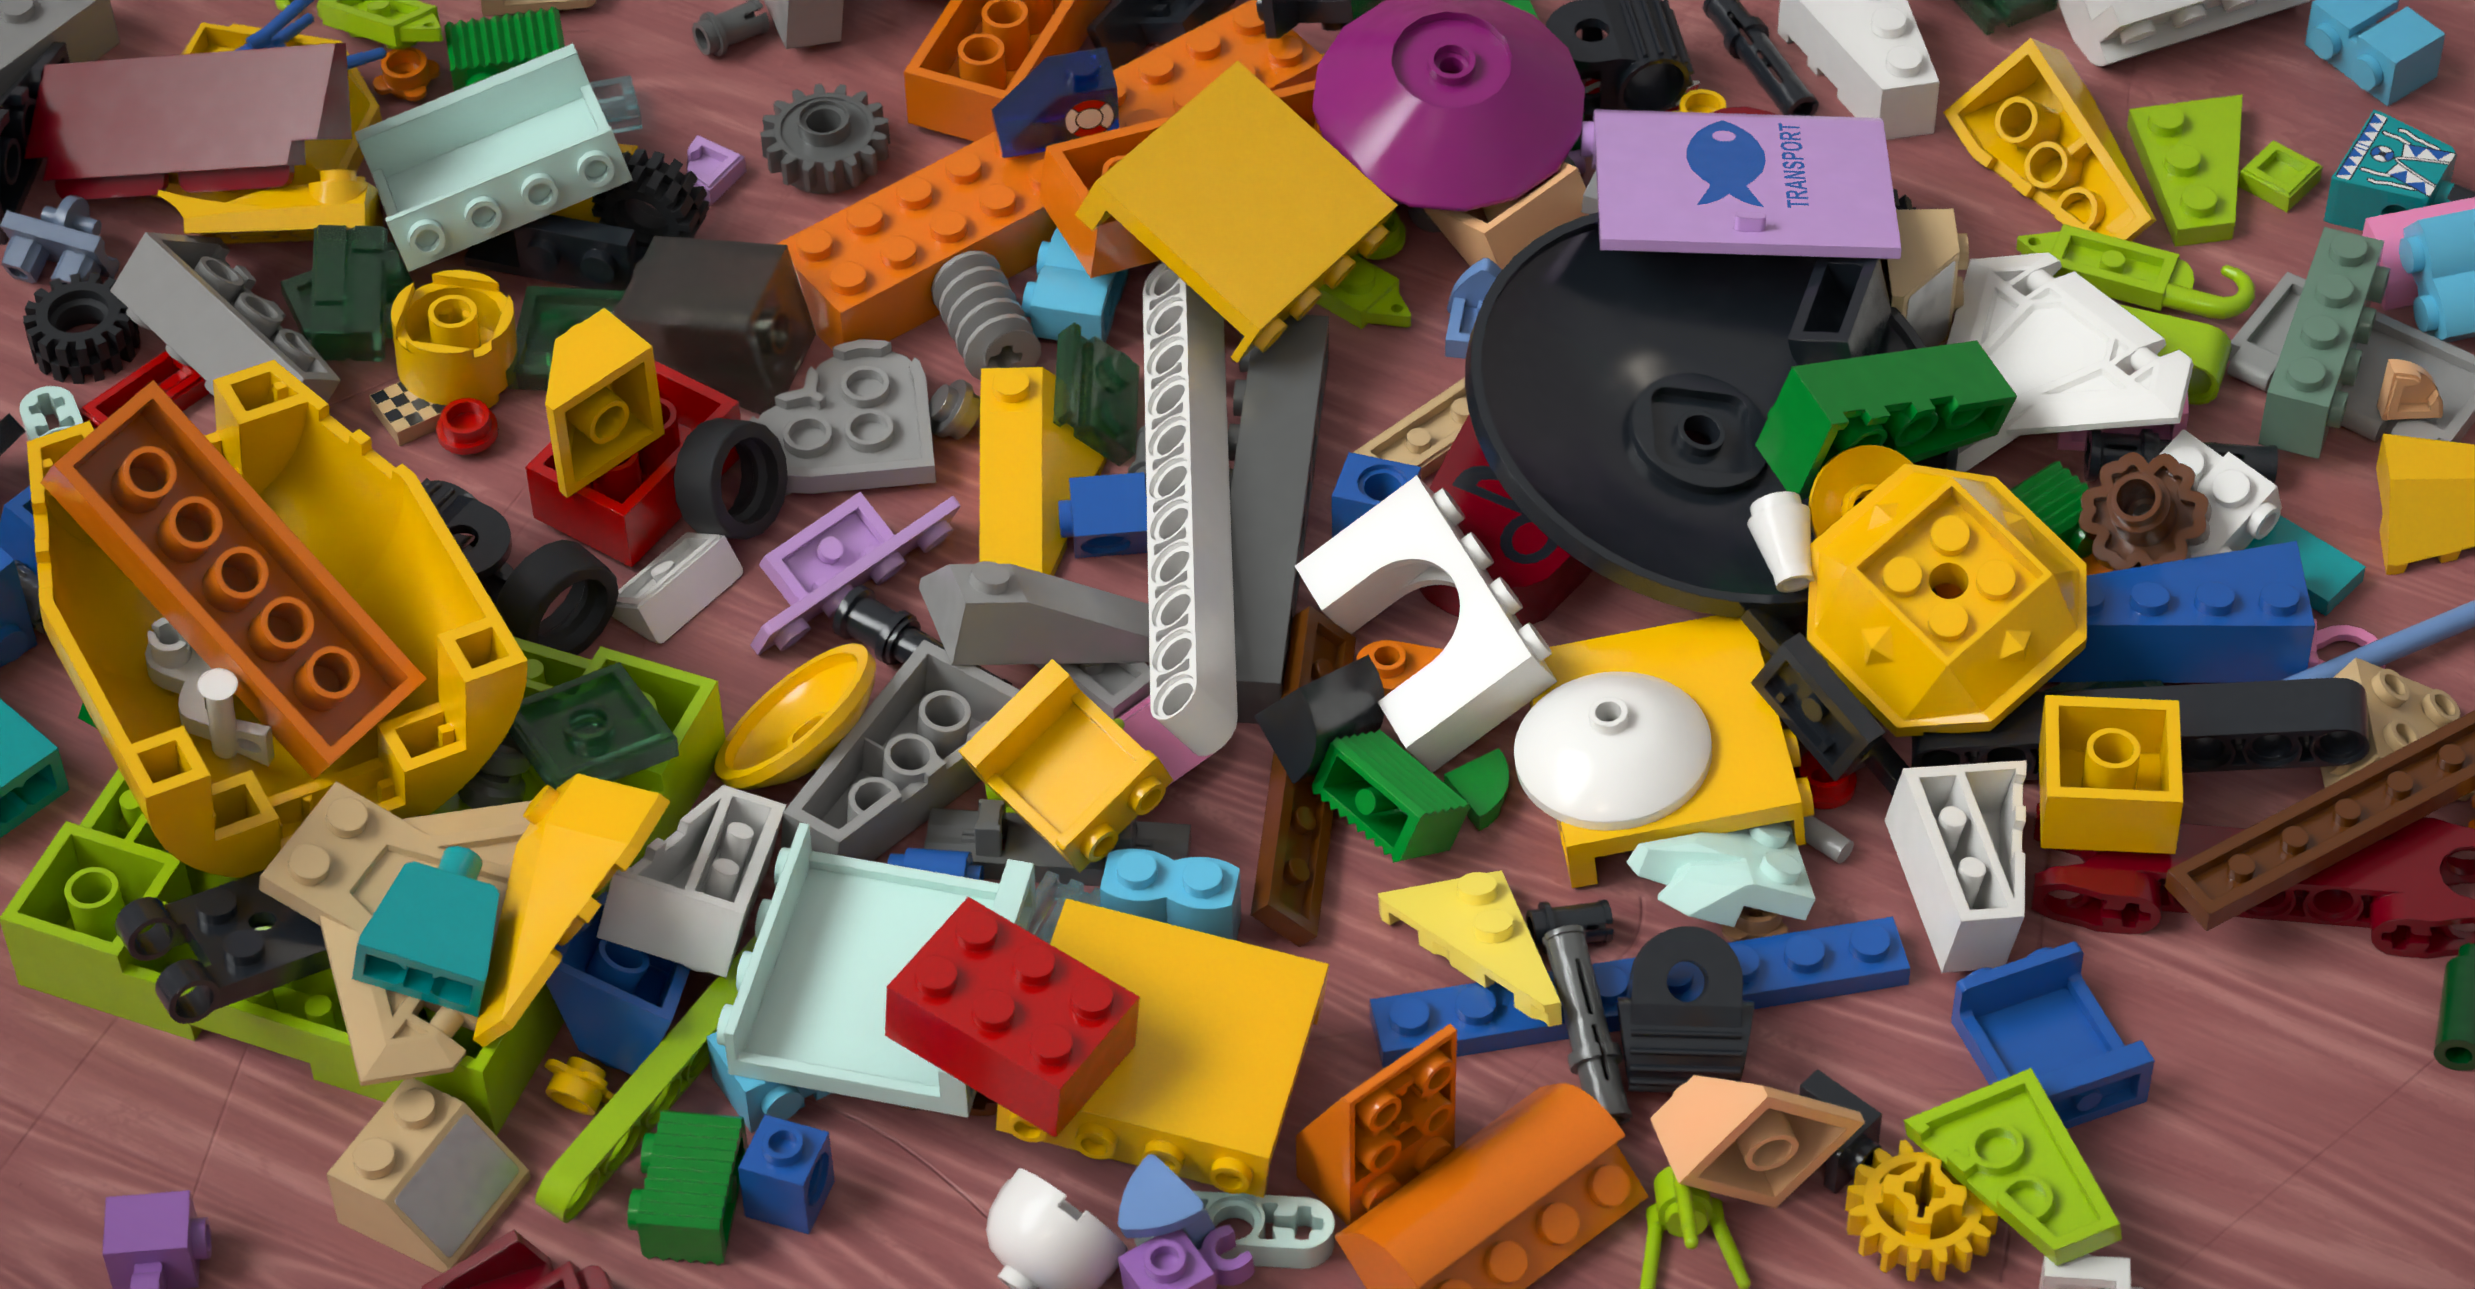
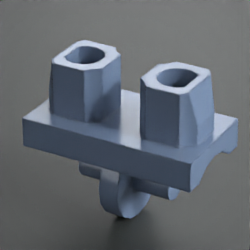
M67 196L61 201L58 208L44 207L41 213V220L6 211L0 227L10 239L1 265L14 279L32 284L37 282L47 260L58 263L51 276V281L59 278L63 285L71 283L69 275L80 273L82 282L88 281L90 273L101 274L102 276L114 279L121 264L117 258L106 255L105 242L98 236L101 232L102 223L100 220L90 218V207L87 200L78 196Z

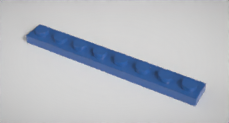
M1893 917L1728 943L1735 952L1742 969L1743 1000L1754 1001V1009L1909 985L1911 968ZM1635 957L1592 964L1597 985L1600 989L1609 1032L1620 1031L1617 997H1629L1630 972ZM1679 962L1669 971L1667 986L1670 993L1676 999L1690 1002L1701 994L1704 987V977L1696 965L1690 962ZM1547 971L1557 993L1552 971ZM1476 982L1369 999V1016L1383 1069L1449 1024L1457 1029V1057L1569 1039L1563 1013L1562 1024L1549 1027L1545 1022L1530 1018L1515 1008L1514 993L1497 982L1487 988Z

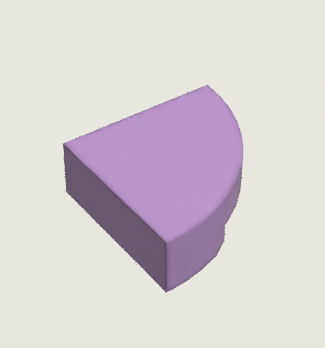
M699 135L696 136L688 148L687 173L692 171L698 177L694 187L704 186L707 192L704 200L709 201V205L712 206L746 172L745 157Z

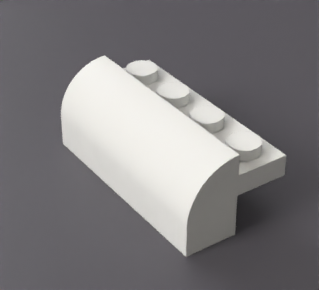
M2058 0V3L2074 42L2092 64L2105 66L2305 4L2310 0Z

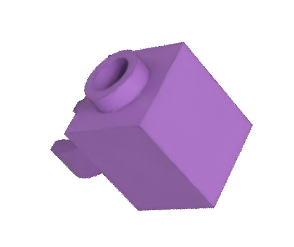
M190 1190L106 1197L102 1255L113 1289L199 1288L200 1260L211 1258V1228L208 1217H197Z
M1226 1225L1212 1230L1205 1237L1202 1248L1199 1250L1196 1249L1183 1229L1165 1235L1155 1236L1119 1256L1118 1262L1123 1289H1217L1216 1285L1218 1284L1234 1286L1247 1281L1255 1272L1253 1256L1247 1251L1234 1259H1223L1220 1257L1223 1253L1236 1247L1234 1230L1230 1225Z

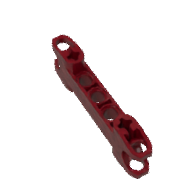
M2037 803L2033 839L2041 843L2040 803ZM2423 817L2235 917L2371 928L2372 944L2377 950L2388 955L2422 959L2456 956L2460 946L2467 943L2475 944V931H2459L2451 925L2475 924V899L2457 894L2448 886L2475 883V859H2460L2450 856L2460 851L2475 852V829L2436 818ZM2180 823L2176 854L2053 849L2079 856L2085 863L2054 866L2035 873L2031 909L2047 918L2096 932L2140 934L2150 931L2158 925L2161 919V911L2189 913L2165 888L2167 870L2247 828ZM2056 890H2065L2079 893V895L2070 899H2060L2048 893Z

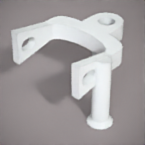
M165 617L156 620L152 624L154 632L148 630L147 634L149 644L145 651L148 676L159 687L180 694L178 706L182 726L185 727L188 733L210 740L213 752L220 758H232L239 753L269 767L274 758L271 726L235 719L233 694L237 690L238 680L234 673L223 668L211 669Z

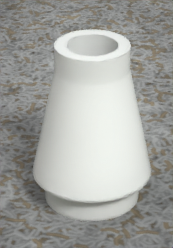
M1790 491L1775 492L1757 499L1750 506L1752 516L1748 520L1747 526L1774 577L1776 589L1779 592L1790 593L1809 587V582L1814 581L1810 554V508L1802 504L1799 494Z

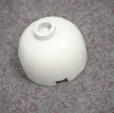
M1019 1168L1013 1177L1007 1180L989 1210L986 1227L989 1247L1005 1266L997 1277L1010 1289H1098L1118 1268V1257L1126 1253L1128 1248L1116 1234L1087 1210L1081 1213L1064 1200L1067 1195L1022 1168Z

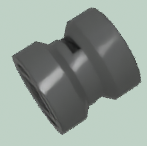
M511 727L491 758L458 791V796L462 802L473 809L523 802L526 783L522 778V773H525L531 767L535 747L532 739L522 731Z

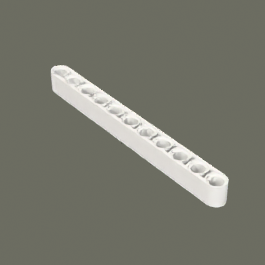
M1161 262L1149 274L1143 288L1150 709L1152 716L1198 756H1208L1217 752L1229 741L1236 729L1238 720L1224 317L1166 264Z

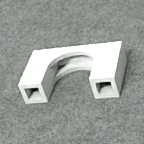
M1416 475L1295 565V568L1320 609L1335 624L1350 634L1357 631L1398 599L1413 590L1431 585H1447L1457 588L1460 599V613L1455 632L1448 645L1432 662L1378 701L1404 747L1433 773L1555 684L1557 680L1544 661L1545 658L1552 654L1549 646L1530 622L1522 627L1515 616V613L1523 608L1519 599L1501 577L1493 581L1486 568L1494 563L1492 557L1472 532L1464 536L1457 525L1466 518L1458 504L1444 488L1434 493Z

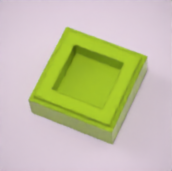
M2273 140L2240 171L2238 187L2287 213L2320 182L2323 166Z

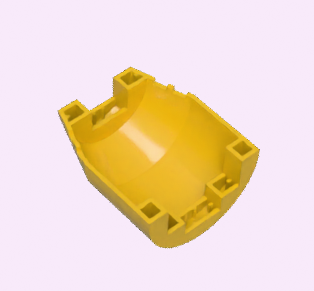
M275 360L213 380L216 432L204 436L427 678L316 779H313L273 735L274 758L268 767L239 753L232 758H220L213 752L210 740L186 731L185 727L181 724L178 703L180 694L154 684L149 678L145 651L149 644L148 630L154 632L152 624L164 616L41 484V481L52 465L94 430L90 421L27 441L39 604L47 636L154 835L162 846L176 859L192 868L210 874L243 878L265 870L336 781L401 819L419 815H430L461 790L486 764L502 743L521 706L528 671L527 658L416 474L403 463L394 467L374 451L371 438L362 430L358 429L352 433L330 415L329 404ZM233 694L235 719L262 724L246 705Z

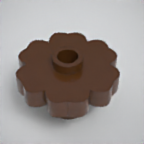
M2135 452L2127 453L2118 461L2105 464L2100 470L2102 486L2087 489L2081 497L2080 528L2087 538L2093 540L2092 551L2098 563L2113 571L2191 558L2189 546H2197L2204 543L2210 535L2208 522L2211 518L2212 508L2208 498L2197 491L2198 479L2193 469L2179 463L2170 454H2160L2148 464L2140 454Z

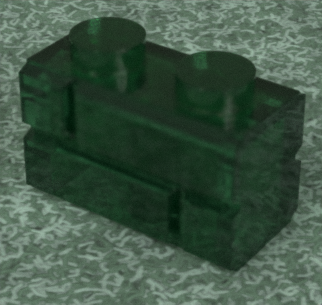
M318 225L314 228L310 335L312 347L325 361H345L347 358H351L353 361L381 362L383 359H386V339H393L391 323L393 302H387L388 286L400 285L399 250H388V229H385L383 226H355L353 229H349L346 225Z

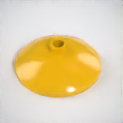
M846 644L830 649L792 671L767 691L730 731L715 759L714 769L716 775L728 787L753 790L787 783L806 775L814 769L818 770L865 712L875 684L876 662L874 657L861 644Z

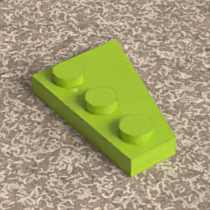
M2243 94L2129 109L2127 128L2175 247L2233 239L2236 222Z
M2032 1068L1904 1120L1906 1136L1929 1156L1942 1160L1941 1166L1966 1186L1968 1190L2056 1266L2122 1240L2118 1219Z

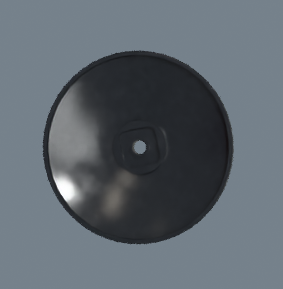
M1599 212L1562 224L1535 239L1512 258L1498 274L1485 295L1470 334L1465 358V390L1474 432L1489 466L1504 490L1520 510L1548 538L1598 574L1629 590L1673 606L1724 617L1741 618L1747 609L1759 608L1779 618L1807 615L1809 587L1790 593L1779 592L1776 589L1774 577L1747 526V522L1752 516L1750 506L1754 501L1771 493L1786 491L1755 444L1767 421V414L1774 406L1792 366H1798L1791 354L1787 339L1818 257L1600 250ZM1891 307L1892 312L1877 354L1926 348L1917 332L1896 307ZM1694 430L1701 432L1704 438L1711 444H1698L1692 441L1685 431ZM1958 448L1913 464L1956 471ZM1809 498L1801 500L1802 504L1808 506ZM1859 498L1855 502L1854 506L1857 505L1862 499ZM1811 529V543H1812V542L1815 540V537H1814L1813 532H1812V529Z

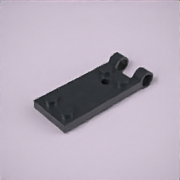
M264 870L166 905L154 897L139 898L127 904L118 914L115 921V931L133 958L140 961L155 960L168 953L172 948L188 943L198 960L184 959L171 964L160 974L156 981L155 992L174 1021L182 1024L200 1021L214 1010L331 968L321 926L260 891V875ZM155 924L147 932L139 934L147 926ZM259 927H271L267 930H255ZM195 987L186 995L181 996V994H183L186 990Z

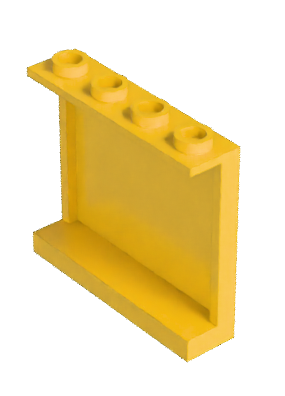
M1237 60L1096 180L1075 216L1092 231L1111 215L1244 336L1231 355V358L1238 363L1255 347L1262 353L1267 351L1286 330L1288 325L1283 321L1290 315L1297 321L1301 320L1321 298L1322 293L1318 289L1324 284L1332 290L1336 288L1355 267L1356 262L1352 258L1358 253L1366 259L1370 257L1389 236L1390 231L1384 224L1398 205Z
M1715 615L1549 647L1552 654L1545 658L1544 661L1557 682L1529 702L1530 709L1550 691L1583 676L1617 671L1642 673L1670 682L1687 693L1703 711L1709 724L1712 741V759L1704 782L1693 797L1668 816L1640 827L1612 831L1580 828L1556 819L1572 889L1598 884L1595 864L1596 857L1633 851L1639 843L1700 832L1728 833L1789 821L1795 843L1798 846L1806 844L1804 817L1814 816V804L1808 778H1796L1793 768L1801 766L1797 737L1790 729L1782 730L1781 718L1751 684L1752 680L1772 655L1740 618Z
M1066 898L1050 944L1140 997L1135 1047L1056 1138L1000 1104L997 1107L996 1130L1010 1133L1026 1142H1045L1077 1150L1093 1159H1112L1139 1166L1147 1155L1154 1154L1179 1177L1214 1185L1217 1189L1226 1193H1245L1264 1198L1270 1163L1313 1024L1317 1025L1323 1007L1329 964Z

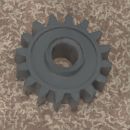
M815 84L814 94L808 96L798 89L793 90L792 103L789 104L780 100L773 103L775 115H764L762 119L764 129L763 132H760L763 158H767L768 170L771 174L780 172L783 176V184L787 186L792 185L805 192L833 194L852 189L863 183L870 175L875 176L878 173L877 161H887L889 157L888 118H883L882 105L880 102L868 105V94L865 91L858 92L852 97L847 96L846 85L840 84L834 93H826L822 84Z

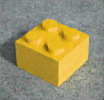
M2045 695L2039 742L2041 848L2176 854L2183 808L2179 701Z

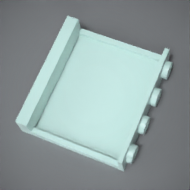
M573 43L354 132L378 189L387 215L385 220L408 272L633 180L613 130L608 125Z
M799 823L791 848L782 847L779 851L774 871L776 889L772 900L763 899L759 906L755 924L757 941L753 952L744 951L740 958L736 976L738 994L734 1005L725 1004L720 1013L717 1026V1043L724 1045L726 1048L729 1074L968 1118L977 1092L975 1089L885 1036L887 985L968 896L1028 931L1036 908L1034 863L1008 859L1000 883L812 851L809 824Z

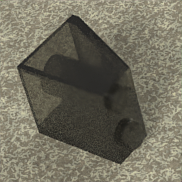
M654 236L643 259L637 262L633 278L621 301H618L612 310V314L653 346L655 361L739 401V407L759 415L776 406L775 397L777 395L788 392L816 336L788 246L781 244Z

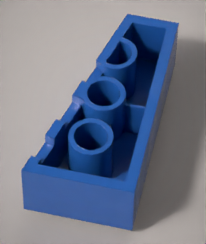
M2297 541L2087 575L2086 647L2048 682L2234 683L2276 681L2308 669L2315 622Z

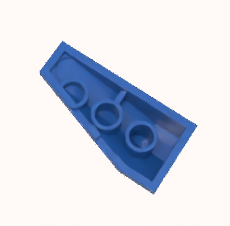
M605 891L595 899L601 906L590 922L584 923L576 935L565 945H555L554 948L562 953L563 957L546 981V984L578 1050L598 1059L608 1067L620 1069L632 1075L662 1041L672 1022L691 969L671 960L597 938L608 892Z

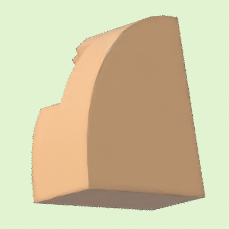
M2388 359L2377 402V409L2382 420L2442 418L2443 402L2432 376L2423 367L2415 363L2399 359Z

